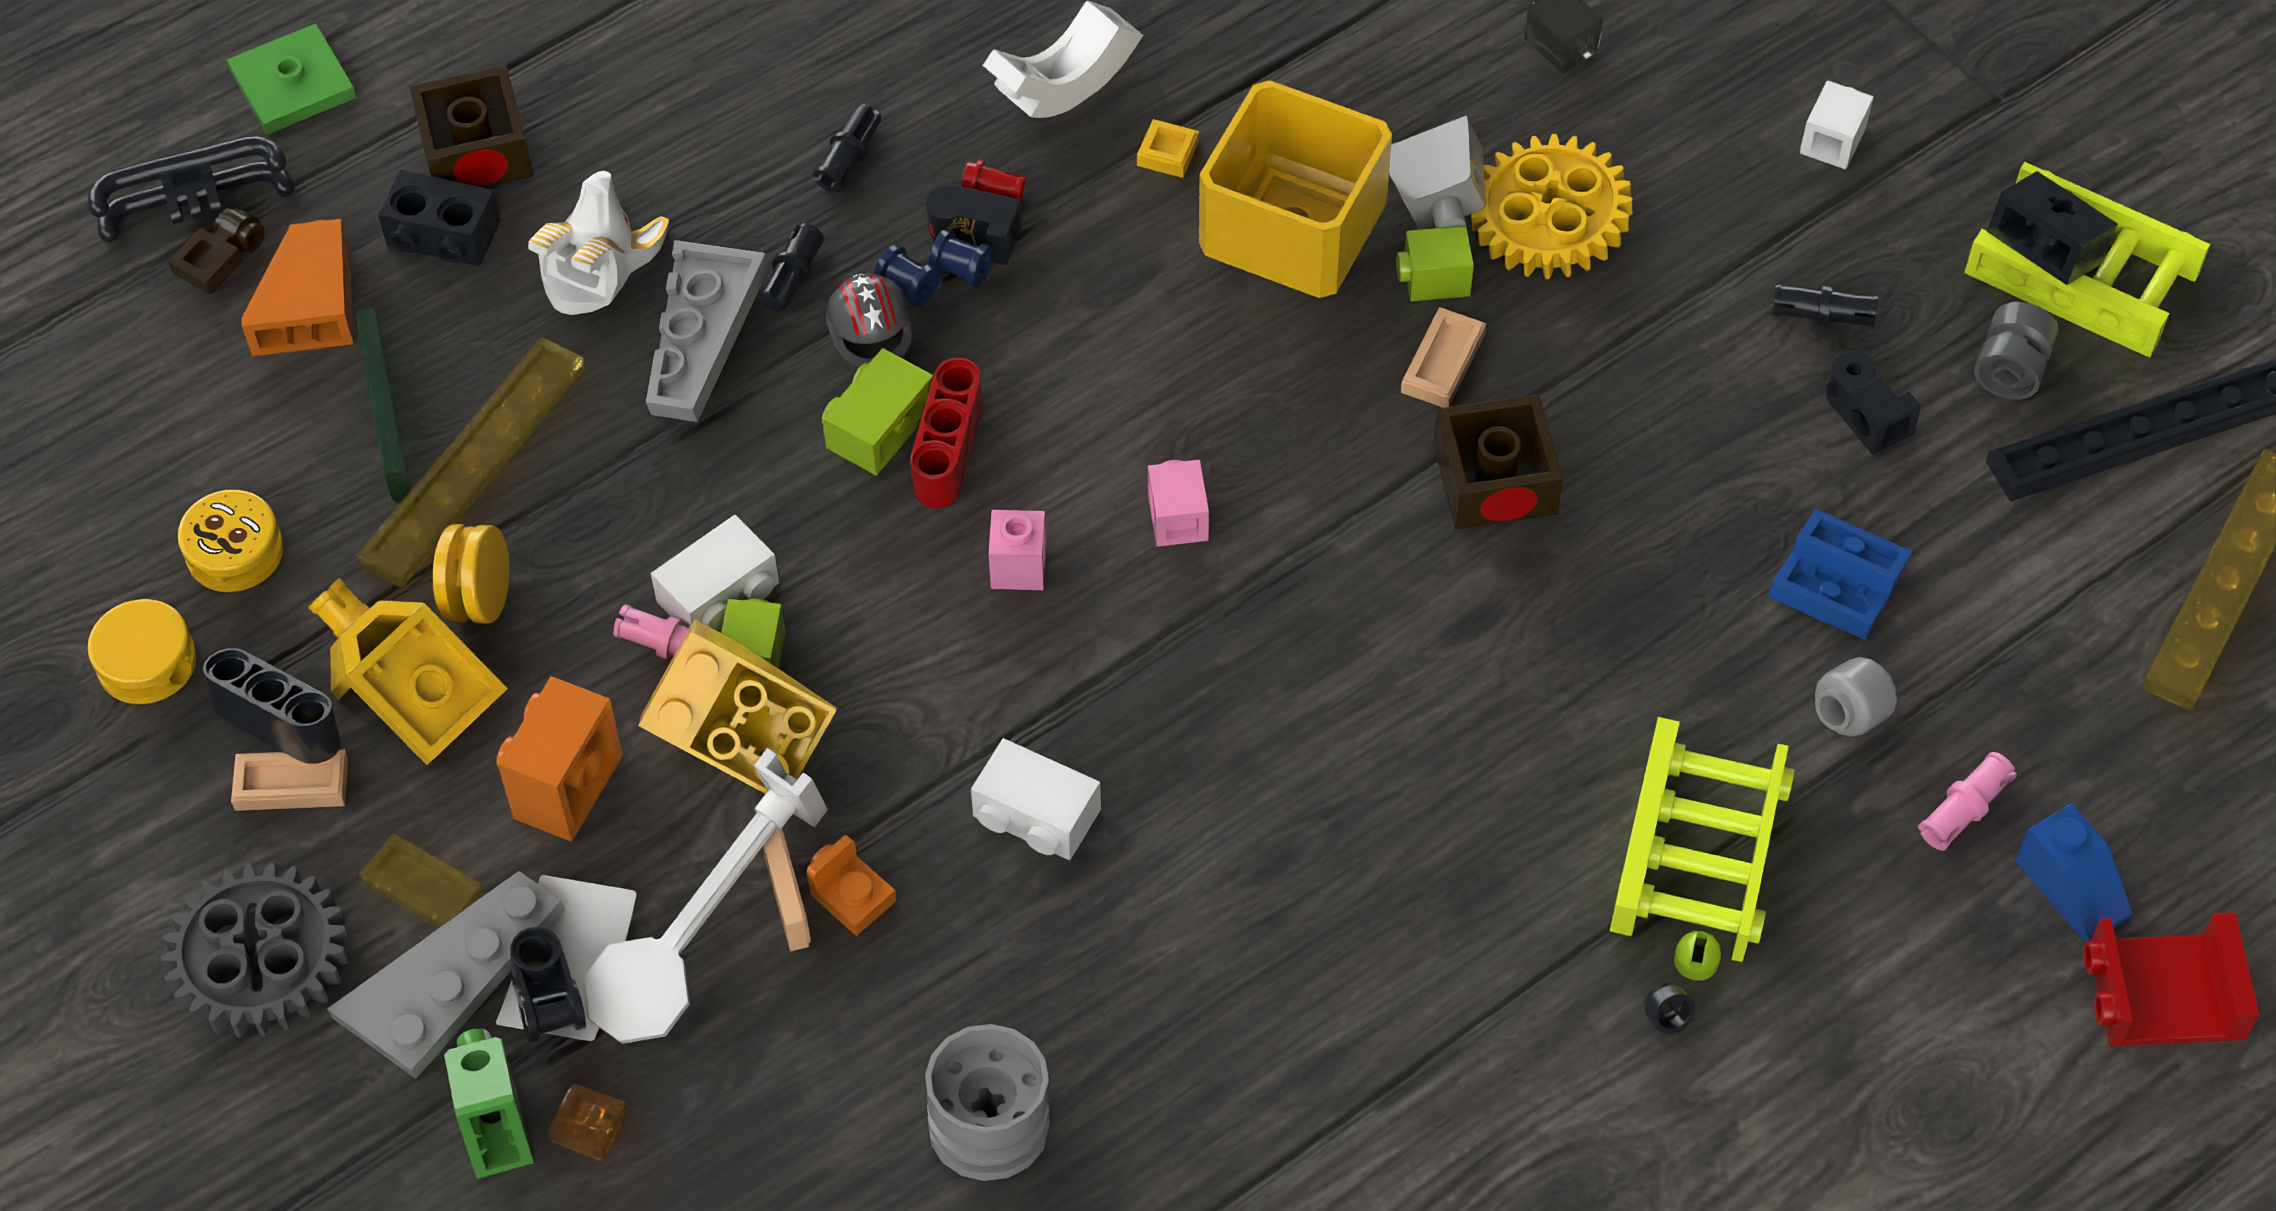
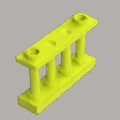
M2024 162L2020 168L2016 183L2038 171L2118 223L2110 243L2112 245L2111 249L2093 278L2083 275L2066 285L1986 230L1981 229L1973 242L1964 273L2150 358L2159 343L2169 316L2168 312L2158 307L2178 275L2193 282L2196 281L2210 244L2195 238L2189 233L2179 231L2062 179L2050 171L2042 170ZM2131 254L2159 266L2140 299L2111 287Z
M1658 717L1610 932L1632 936L1636 916L1647 918L1648 913L1737 933L1731 960L1743 962L1748 942L1759 944L1766 911L1755 908L1777 801L1788 802L1795 769L1785 767L1789 746L1777 745L1770 770L1686 751V745L1675 743L1680 722ZM1680 772L1766 791L1762 814L1759 816L1675 797L1676 791L1665 789L1667 776L1679 777ZM1672 818L1755 837L1756 843L1752 862L1748 863L1665 844L1664 837L1654 835L1657 821L1669 823V819ZM1659 865L1747 885L1742 910H1734L1654 891L1655 885L1644 883L1647 868L1658 870Z

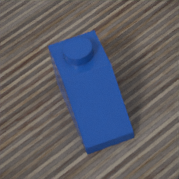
M2072 803L2027 830L2015 862L2084 943L2091 940L2100 919L2111 918L2113 928L2131 918L2132 910L2108 844Z

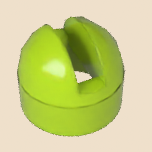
M1694 930L1679 940L1674 954V963L1677 970L1684 977L1697 981L1713 976L1718 969L1721 959L1720 945L1715 937L1711 934ZM1695 945L1704 947L1702 963L1691 961Z

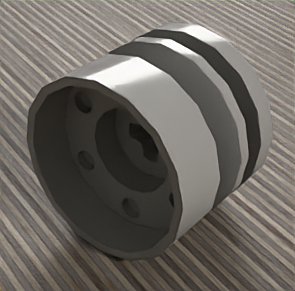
M993 1024L971 1026L947 1037L932 1053L925 1073L931 1146L943 1164L961 1176L982 1181L1009 1178L1030 1167L1044 1150L1049 1133V1078L1046 1059L1032 1040L1012 1028Z

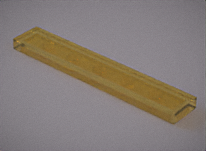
M541 337L357 554L359 565L403 588L437 547L443 531L448 526L457 523L585 369L583 357Z
M2264 448L2141 687L2190 711L2193 710L2276 546V453Z

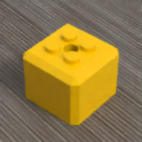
M1270 80L1253 85L1200 172L1199 244L1204 255L1317 298L1336 294L1387 204L1392 134L1386 122Z

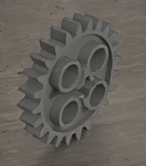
M249 863L245 865L243 878L237 880L226 869L222 872V886L216 888L211 883L203 881L201 884L206 895L204 898L199 900L191 896L184 897L190 912L188 915H171L170 919L177 932L164 934L162 938L169 951L160 956L161 962L166 972H168L164 978L170 991L176 992L174 997L182 1010L189 1008L197 1024L209 1018L215 1033L219 1034L231 1022V1026L239 1038H242L249 1024H255L260 1036L263 1037L267 1034L269 1021L277 1020L284 1030H288L290 1027L288 1014L296 1011L300 1016L308 1019L311 1015L306 1003L310 999L322 1003H327L328 1001L322 985L324 983L340 985L342 980L337 968L334 966L345 965L349 961L345 949L342 947L350 943L346 928L342 926L346 921L340 906H335L336 903L329 889L321 891L316 877L313 875L301 882L296 867L292 866L280 878L275 864L269 863L263 876H256L252 865ZM253 907H256L255 927L261 938L257 942L256 948L258 963L262 972L263 988L258 992H255L256 971L250 960L255 954L253 934L249 925V910ZM292 916L285 923L273 924L280 917ZM235 925L234 928L226 933L216 934L224 926ZM296 965L285 974H276L283 966ZM238 974L233 981L219 984L225 976Z

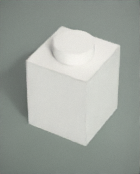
M1827 80L1806 122L1800 153L1846 169L1866 129L1874 96Z

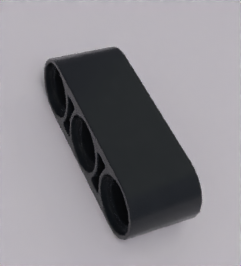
M238 648L219 650L210 655L205 661L203 671L215 713L222 719L296 760L307 764H318L328 761L340 750L341 739L330 698L324 693Z

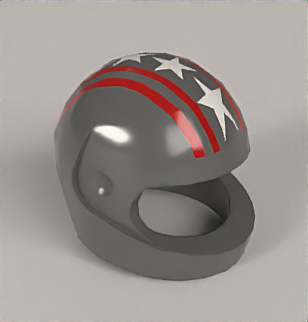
M871 273L856 274L842 282L829 299L826 321L832 340L844 363L857 372L863 363H870L872 359L859 357L846 348L843 339L852 343L872 344L891 338L901 329L903 330L901 342L891 353L905 360L911 344L912 328L902 289L892 280Z

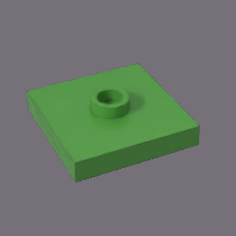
M317 24L227 59L230 72L266 135L356 99L353 85Z

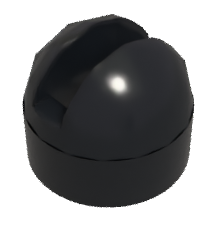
M1663 983L1655 990L1651 989L1644 1001L1648 1019L1660 1032L1665 1034H1673L1683 1030L1691 1022L1695 1014L1693 1000L1682 988L1675 984ZM1668 1003L1672 1011L1664 1015L1662 1008Z

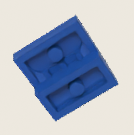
M1815 509L1798 534L1792 553L1774 578L1768 597L1866 641L1900 580L1913 551Z

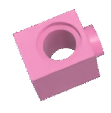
M1170 460L1162 464L1149 465L1148 498L1156 546L1208 541L1209 509L1200 460Z
M992 510L988 552L991 589L1044 590L1047 547L1045 511Z

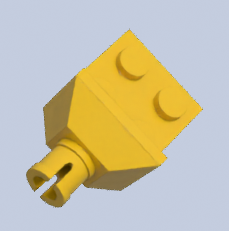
M339 578L308 607L334 631L333 634L338 638L330 647L331 692L339 700L352 688L404 743L428 765L508 688L425 603L378 601L369 608Z

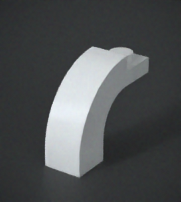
M1087 0L1067 31L1045 51L1032 57L1022 58L993 49L983 66L997 77L994 83L995 86L1030 117H1052L1074 108L1100 90L1126 62L1143 35L1111 8Z

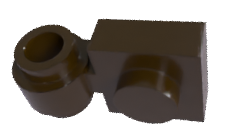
M241 208L223 210L216 218L214 235L200 228L168 261L172 273L211 295L243 261L240 252L255 251L264 239L265 229L260 224V220Z

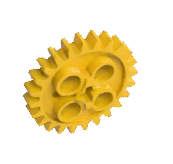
M1552 134L1548 145H1541L1536 136H1531V148L1524 149L1517 142H1513V155L1511 157L1501 152H1496V167L1484 165L1486 204L1482 210L1471 214L1472 230L1477 231L1479 246L1489 245V254L1492 260L1505 255V268L1507 270L1514 268L1520 262L1524 264V275L1529 277L1536 267H1542L1545 279H1550L1553 269L1557 267L1561 268L1566 277H1570L1572 272L1571 265L1576 263L1586 271L1591 270L1590 257L1593 255L1598 259L1606 261L1608 259L1607 245L1619 248L1621 246V233L1629 231V216L1633 212L1630 181L1624 180V168L1622 165L1612 167V154L1610 152L1596 158V143L1594 142L1581 150L1578 149L1576 136H1572L1566 146L1559 145L1557 134Z

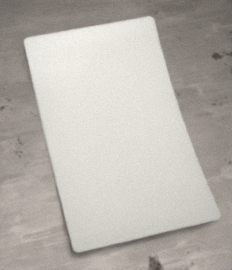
M542 875L539 878L538 884L559 898L565 908L548 929L555 933L561 942L571 977L575 980L580 992L586 1018V1028L576 1030L573 1026L546 1032V1034L593 1041L599 1027L589 1020L584 975L608 944L626 941L636 892L623 888ZM531 961L527 965L541 966L546 962ZM511 980L496 1024L523 1029L517 997Z

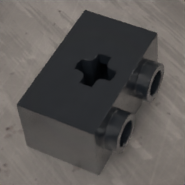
M2036 171L2001 192L1987 232L2068 285L2103 263L2118 223Z

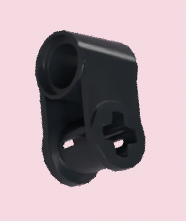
M530 927L520 931L513 938L510 945L511 975L521 1022L528 1042L538 1041L540 1034L573 1026L576 1030L586 1028V1018L580 992L575 980L571 977L561 942L557 935L549 929L542 927ZM531 961L546 962L541 966L527 965Z

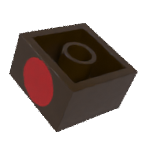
M506 65L409 86L431 176L478 187H487L534 176Z
M1539 394L1437 409L1433 447L1455 530L1558 515L1563 476Z

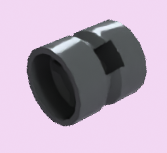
M2011 302L2000 306L1995 311L1986 341L1983 343L1974 368L1975 378L1978 383L1990 393L2006 399L2020 400L2034 395L2040 386L2047 366V360L2050 358L2059 332L2057 321L2049 312L2030 303Z

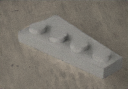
M674 240L672 251L675 260L673 273L668 274L666 285L668 293L666 312L661 313L659 324L661 340L659 349L655 350L646 404L651 415L698 422L769 270L770 264L765 253Z
M518 871L327 1010L334 1020L417 1079L511 972L510 945L513 938L520 931L530 927L548 929L565 910L563 903L555 895Z

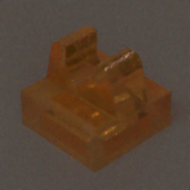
M573 1083L571 1089H568L561 1102L557 1115L548 1131L551 1142L603 1161L628 1114L626 1102Z

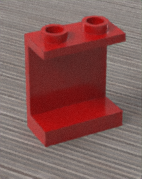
M2236 912L2213 913L2203 935L2116 939L2112 919H2100L2091 940L2086 941L2084 944L2085 969L2088 975H2095L2098 989L2094 997L2095 1018L2099 1026L2106 1027L2109 1047L2246 1040L2259 1017Z

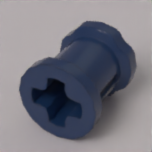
M944 229L933 244L929 256V264L937 267L940 272L947 271L967 279L969 286L979 288L990 271L994 249L991 245L985 243L980 246L957 239L954 231Z
M894 244L885 251L878 260L874 270L875 275L888 278L899 286L903 294L907 296L908 303L914 307H921L931 299L941 278V272L937 267L932 264L924 266L908 256L906 249L899 244Z

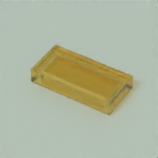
M394 833L359 874L363 885L437 928L442 927L467 909L484 894L481 883Z

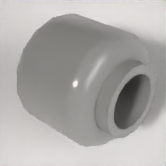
M1858 657L1847 660L1827 672L1818 681L1815 690V707L1819 719L1825 726L1841 735L1849 737L1858 736L1881 724L1894 712L1897 703L1896 687L1889 673L1881 665L1872 659Z

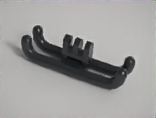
M248 136L108 172L95 181L88 193V208L93 216L98 217L99 237L105 242H113L118 237L119 221L124 216L168 204L172 222L177 224L183 222L182 206L189 205L193 219L203 217L200 202L208 200V206L213 214L222 212L218 191L257 181H268L274 185L275 191L279 196L288 197L294 192V182L288 171L284 169L287 159L281 147L269 138ZM248 156H261L266 160L251 162L212 172L211 169L213 165ZM158 179L162 181L163 185L125 194L108 203L110 195L117 190Z

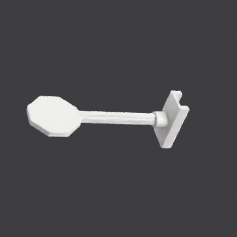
M768 748L754 765L768 791L755 807L756 815L660 939L648 937L608 944L584 975L589 1020L622 1044L664 1037L669 1033L690 1005L685 961L680 957L681 952L776 828L782 829L792 814L815 827L828 811L812 778L802 773L798 780L787 775L777 754Z

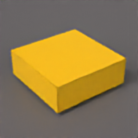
M1153 119L1137 153V166L1184 178L1199 143V131Z

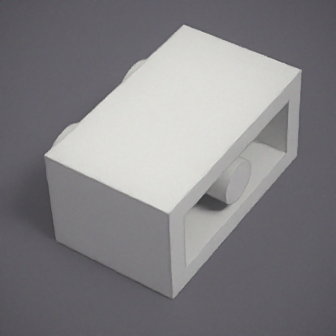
M736 515L730 517L651 573L656 601L670 616L683 620V626L688 628L696 619L716 631L722 629L728 599L744 601L751 598L764 599L771 593L774 586L779 584L775 554Z
M1004 738L971 788L973 816L983 826L997 833L1009 832L1026 840L1029 846L1042 854H1057L1068 860H1071L1101 810L1099 781Z

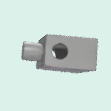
M1467 116L1391 145L1389 174L1419 230L1433 229L1435 227L1466 226L1464 216L1480 211L1485 206L1483 148Z

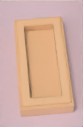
M1439 307L1402 380L1401 393L1443 408L1450 407L1485 336L1487 323Z
M341 749L328 761L318 764H307L298 761L284 752L236 754L231 797L235 811L345 806L349 760L346 750Z
M776 828L763 845V851L791 952L809 947L811 939L806 913L782 829Z

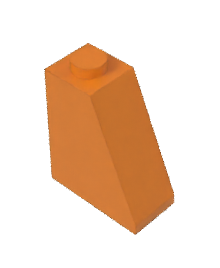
M341 219L315 220L308 223L290 224L242 316V329L252 357L354 345L350 247Z

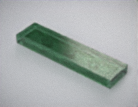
M375 308L357 311L355 318L384 476L391 498L395 500V503L414 500L384 338Z

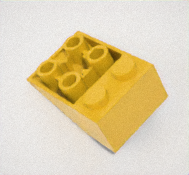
M694 619L643 710L638 726L766 794L768 791L754 767L765 750L768 748L776 753L787 775L797 780L837 708L744 645Z

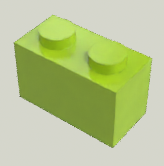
M882 348L870 363L865 362L859 367L854 375L852 384L840 398H833L826 406L822 415L826 448L877 476L920 425L933 381V375Z

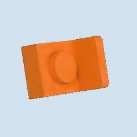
M847 835L843 836L834 845L828 844L822 847L813 856L807 868L810 895L855 936H858L897 901L896 890L857 857L855 842Z

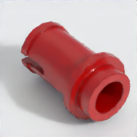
M979 159L977 163L970 161L967 163L961 187L1022 200L1027 177L985 166V160Z

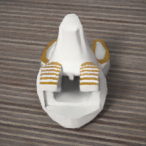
M600 171L586 179L582 184L577 205L567 220L560 223H546L529 240L528 249L539 255L541 278L546 295L554 309L565 314L575 315L593 312L609 305L623 287L630 273L650 262L660 251L668 232L669 219L660 216L643 228L631 232L628 216L621 208L614 191L611 174L606 171Z

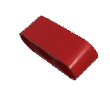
M965 358L945 360L936 369L911 453L910 464L913 493L917 501L929 508H942L956 500L960 492L982 413L981 373L975 363Z

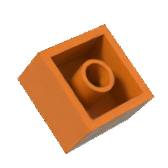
M550 676L541 693H535L529 699L524 711V721L515 736L508 737L500 747L497 756V767L499 768L514 820L572 842L621 760L623 751L610 698Z

